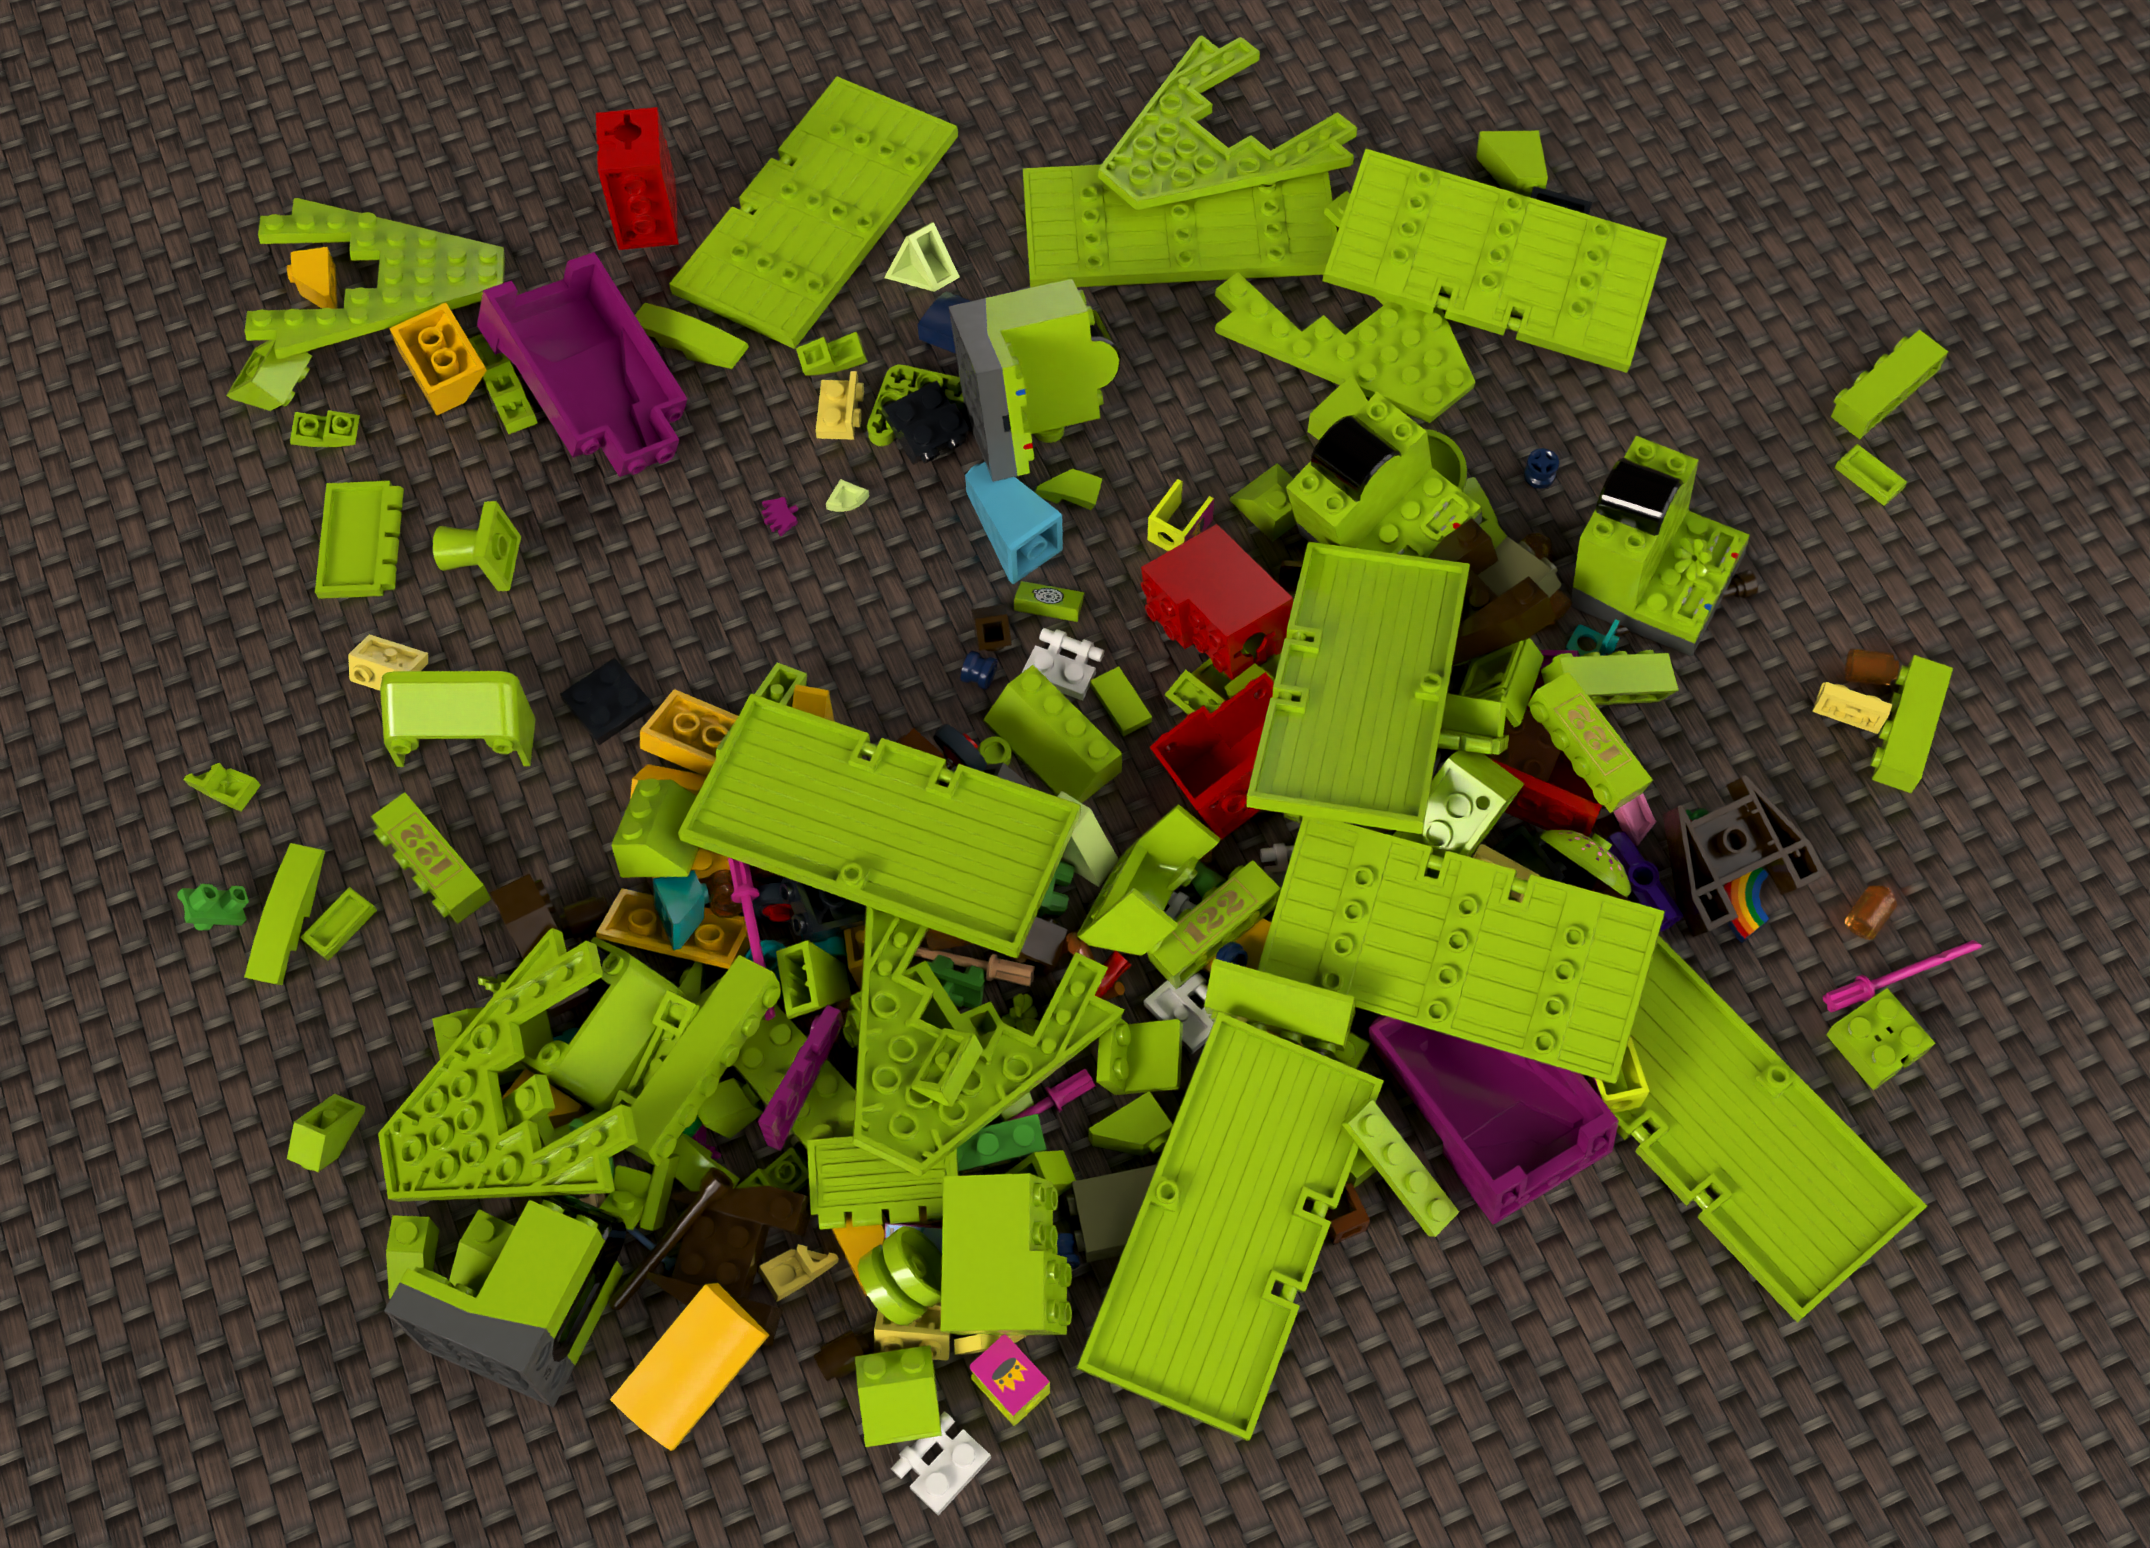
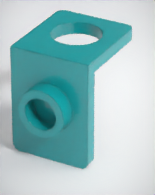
M1614 620L1606 636L1579 624L1565 650L1578 651L1580 657L1591 652H1599L1600 656H1605L1606 653L1612 654L1620 637L1615 635L1620 620ZM1581 637H1590L1595 641L1596 648L1592 651H1584L1579 648L1577 640Z

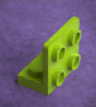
M1120 1019V1021L1099 1036L1096 1082L1114 1095L1179 1089L1181 1081L1183 1022L1179 1019L1128 1024L1123 1019Z

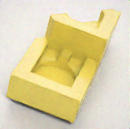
M798 1244L796 1250L790 1249L760 1265L758 1272L776 1302L829 1270L838 1263L839 1258L834 1253L829 1252L826 1255L807 1250V1246Z
M977 1334L954 1339L955 1355L984 1352L1002 1335ZM1011 1335L1008 1337L1016 1343L1027 1335Z

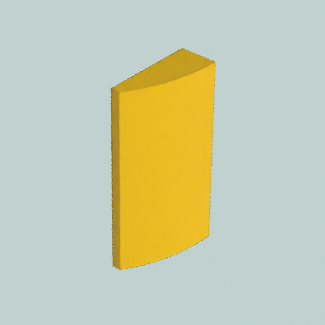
M674 689L641 728L640 749L698 774L708 776L716 760V748L735 723L738 715Z
M624 888L620 890L596 932V938L726 969L730 968L738 955L744 957L750 947L744 916L704 907L703 921L680 949L673 950L655 909L654 895Z
M719 1283L705 1284L610 1400L650 1437L670 1451H673L768 1338L769 1334Z

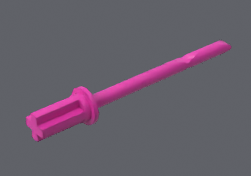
M728 857L734 886L731 899L735 903H742L753 962L766 968L752 901L759 897V890L753 886L749 864ZM774 1006L768 1008L764 1014L767 1021L775 1017Z
M1972 940L1871 981L1866 976L1859 975L1853 983L1827 992L1826 995H1823V1002L1827 1004V1009L1831 1013L1860 1001L1867 1002L1875 996V990L1973 952L1981 948L1982 945Z
M1084 1068L1051 1089L1048 1086L1045 1087L1048 1097L1007 1121L1034 1114L1039 1115L1052 1106L1060 1113L1062 1111L1061 1107L1096 1087L1092 1077Z

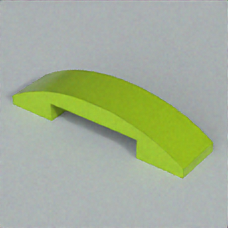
M670 990L666 991L651 1022L657 1028L627 1090L618 1091L610 1110L620 1104L628 1107L634 1104L697 1015L700 1005Z

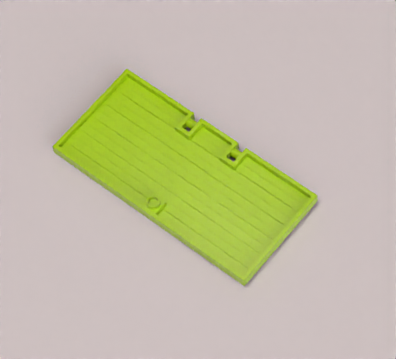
M837 76L779 147V161L770 158L739 197L741 208L737 209L732 206L669 283L672 294L795 349L957 139V126Z
M1365 149L1322 281L1430 314L1433 313L1434 307L1446 310L1444 316L1446 319L1502 336L1506 328L1517 331L1516 340L1627 373L1631 366L1667 238ZM1439 292H1440V293H1443V294L1450 295L1451 297L1448 298V297L1441 296V295H1439ZM1513 314L1516 316L1522 317V319H1517L1511 317L1510 315Z
M1101 164L1023 168L1030 288L1073 279L1076 287L1228 280L1237 272L1245 279L1324 275L1337 235L1336 225L1324 215L1325 206L1333 201L1328 171L1277 181L1273 185L1262 184L1136 210L1098 178V168Z
M1308 542L1287 627V638L1284 639L1273 685V696L1270 698L1247 793V807L1416 834L1423 833L1470 564Z
M750 694L678 834L683 842L1018 959L1080 817L1081 805L958 764L956 771L946 769V759L884 738H881L879 744L875 745L870 743L869 733ZM864 755L870 757L871 760L867 761L862 759V757ZM940 781L949 784L948 788L939 785Z
M1303 816L1258 965V971L1355 997L1356 1008L1615 1085L1617 1084L1665 911L1530 874L1527 881L1517 878V871L1515 869L1446 851L1445 856L1441 857L1434 855L1433 847L1345 822ZM1428 868L1440 871L1438 879L1426 876ZM1512 891L1524 894L1522 903L1509 900Z
M1658 935L1630 1034L1650 1092L1641 1107L1613 1113L1619 1120L1617 1133L1624 1140L1632 1135L1640 1143L1635 1152L1686 1206L1693 1200L1703 1210L1698 1216L1699 1220L1798 1323L1917 1217L1927 1205ZM1622 1069L1620 1070L1616 1085L1602 1081L1607 1095L1629 1091ZM1645 1123H1648L1655 1131L1652 1135L1643 1127ZM1707 1188H1710L1718 1197L1715 1201L1705 1192Z
M1218 1012L1076 1369L1243 1440L1250 1441L1300 1307L1293 1303L1297 1291L1304 1293L1307 1289L1331 1221L1324 1218L1328 1208L1332 1210L1337 1208L1359 1146L1343 1127L1342 1123L1365 1100L1373 1099L1376 1103L1384 1080ZM1306 1199L1314 1202L1311 1213L1303 1210ZM1275 1282L1283 1285L1279 1297L1271 1294Z

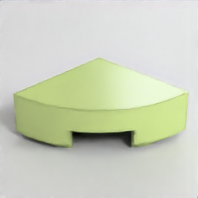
M840 479L826 502V508L835 512L853 510L869 498V490Z

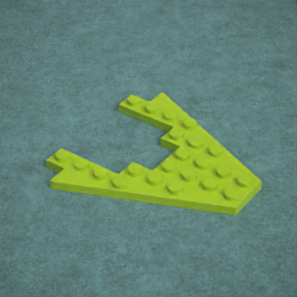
M1201 35L1195 40L1098 168V178L1136 210L1262 184L1273 185L1277 181L1353 165L1354 155L1342 145L1357 136V127L1337 112L1271 151L1252 135L1228 148L1197 123V121L1212 113L1213 106L1201 93L1258 62L1260 51L1242 37L1218 48Z
M1345 191L1325 206L1324 215L1337 227H1340L1350 197L1348 191ZM1239 272L1216 288L1215 296L1232 311V313L1216 324L1215 332L1338 385H1341L1349 376H1352L1356 379L1366 397L1371 398L1378 392L1402 412L1428 423H1431L1470 392L1476 383L1447 319L1444 318L1445 314L1440 308L1434 307L1433 313L1430 314L1375 297L1383 306L1346 335L1324 315L1301 332Z
M294 198L292 215L272 214L260 216L258 231L260 244L350 242L349 252L351 261L380 260L377 288L359 287L345 289L344 308L261 309L247 311L244 331L247 341L276 340V358L282 359L393 327L445 302L450 310L481 302L483 290L504 283V247L379 218L370 212L358 213Z
M866 906L853 1145L919 1177L924 1175L1120 1021L1125 1009L1095 996L1108 967L1076 952L1033 1037L1000 1021L952 1107H949L913 1090L911 1087L942 1029L921 1020L924 1011L933 997L934 990L904 976L929 928Z
M554 928L548 930L380 1130L378 1137L388 1199L404 1202L597 1194L615 1191L609 1158L638 1142L631 1107L620 1104L542 1148L536 1122L526 1120L507 1131L497 1073L525 1058L519 1029L520 1024L603 977L596 944L585 941L566 952L563 933Z

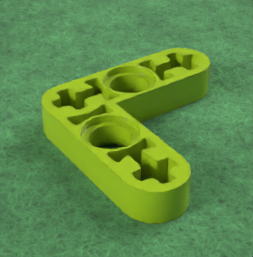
M895 365L889 368L868 420L867 430L870 441L877 446H886L894 441L896 435L881 412L883 404L890 400L896 401L920 389L925 383L937 380L943 392L944 387L948 388L945 389V395L951 404L955 403L959 410L964 409L962 393L960 397L954 395L962 391L960 377L907 365ZM900 378H905V380H902L900 383H895V381H899ZM914 380H916L915 388L912 387V385H914ZM883 419L886 420L887 430L877 433L882 428Z

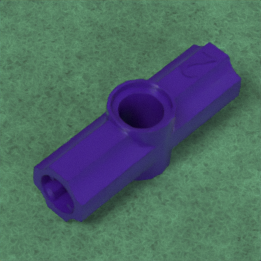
M1617 832L1609 836L1606 841L1612 844L1608 851L1617 857L1623 865L1631 885V893L1626 898L1632 902L1665 911L1660 928L1661 932L1672 927L1681 920L1683 914L1659 881L1657 867L1653 863L1644 860L1625 832ZM1634 878L1644 880L1647 885L1638 884L1634 881Z

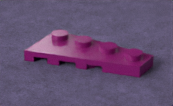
M827 1005L823 1013L815 1017L810 1028V1035L797 1052L795 1060L758 1120L767 1146L781 1151L844 1024L839 1009Z

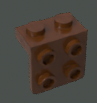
M1525 710L1520 726L1515 728L1505 716L1503 735H1509L1507 750L1499 755H1484L1549 783V778L1561 750L1553 744L1549 732L1542 723L1537 722L1533 718L1530 711Z

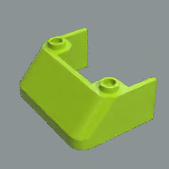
M504 671L387 672L382 676L380 694L384 744L397 767H404L405 754L416 750L419 747L420 739H484L494 752L509 754L517 751L523 766H531L536 719L520 681L514 674Z
M1178 804L1120 856L1084 920L1077 937L1088 946L1139 956L1144 955L1146 952L1153 954L1162 944L1164 938L1178 926L1176 921L1163 912L1172 893L1180 885L1186 887L1191 883L1198 872L1194 869L1198 860L1214 848L1221 839Z
M593 937L591 942L596 944L607 955L602 963L603 977L601 978L610 985L569 1044L560 1040L552 1041L540 1050L535 1060L525 1055V1058L519 1062L535 1074L547 1075L549 1084L598 1111H607L611 1108L618 1091H626L657 1028L651 1022L666 991L670 990L684 998L685 994L672 982L626 951Z

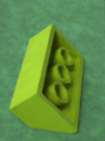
M1034 665L1007 684L984 718V723L998 737L1005 739L1010 744L1011 751L1056 796L1063 791L1080 803H1083L1122 772V752Z
M1213 959L1204 1004L1206 1013L1211 1014V1020L1214 1021L1217 1013L1220 1012L1261 1030L1279 1033L1280 1038L1295 1044H1300L1301 1040L1315 1043L1314 1048L1325 1053L1335 1054L1336 1050L1344 1052L1356 1011L1355 997Z

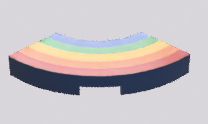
M1762 867L1723 885L1738 915V918L1727 923L1741 943L1767 924L1769 920L1761 907L1759 898L1761 885L1769 875Z

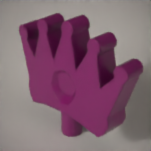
M785 497L762 502L763 507L767 508L762 510L763 516L767 517L764 519L765 525L773 524L770 525L772 532L778 530L779 536H783L789 529L798 524L797 518L792 514L798 511L796 505L788 508Z

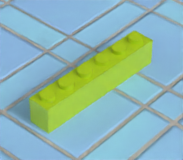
M738 955L631 1106L638 1142L626 1148L627 1151L656 1167H659L664 1158H668L673 1153L677 1139L685 1128L693 1124L697 1117L698 1109L705 1099L716 1091L719 1079L727 1067H731L736 1062L740 1049L748 1037H752L757 1032L760 1020L768 1008H772L777 1003L782 987L774 972Z

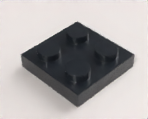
M615 657L560 693L562 701L598 745H601L654 709L651 700Z

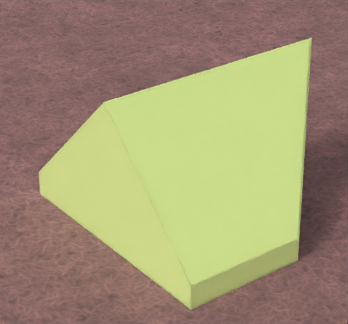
M931 222L906 236L884 278L935 292L960 278L934 222Z

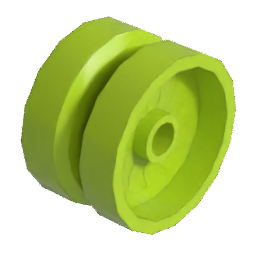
M902 1226L884 1240L883 1245L874 1247L860 1258L858 1272L866 1294L875 1307L894 1323L908 1326L926 1313L928 1306L933 1307L941 1301L942 1254L925 1234L914 1227Z

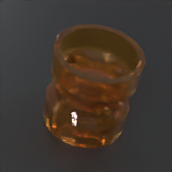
M719 870L710 875L707 880V889L711 911L721 918L737 916L743 911L742 903H735L731 899L734 886L730 870Z

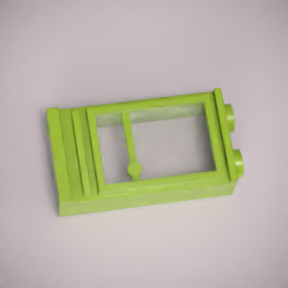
M1531 638L1473 658L1470 660L1471 664L1458 695L1507 702L1506 717L1514 728L1520 726L1544 656Z

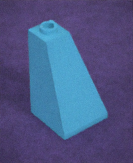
M985 461L974 465L965 474L967 495L1012 584H1015L1063 550L1062 514L1021 481L1011 477L993 482Z

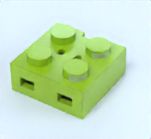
M1888 988L1836 1022L1826 1034L1873 1091L1894 1077L1902 1067L1907 1068L1927 1054L1935 1045L1931 1037ZM1890 1027L1893 1033L1890 1034L1887 1028ZM1908 1055V1057L1906 1058V1060H1905L1903 1063H1901L1900 1060H1902L1903 1058H1905V1057Z

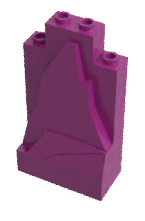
M595 252L567 261L562 280L517 295L518 290L512 280L483 290L477 323L479 330L495 355L503 353L516 365L573 458L582 454H593L601 447L618 476L622 477L630 473L631 475L638 474L647 466L657 462L663 464L674 457L680 439L669 423H673L682 417L688 399Z
M1383 1015L1375 1019L1369 1027L1371 1047L1443 1141V1155L1469 1194L1493 1225L1613 1151L1619 1120L1582 1074Z

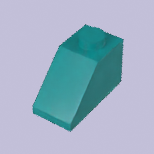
M694 870L690 871L688 877L653 878L654 906L673 950L680 949L703 921L704 904L709 903L707 886L705 883L699 882Z

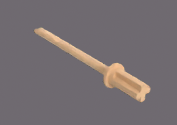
M919 946L914 955L934 960L937 955L951 958L954 965L962 967L973 965L982 968L986 972V980L990 982L993 979L1030 987L1034 979L1035 966L999 959L996 954H992L988 962Z

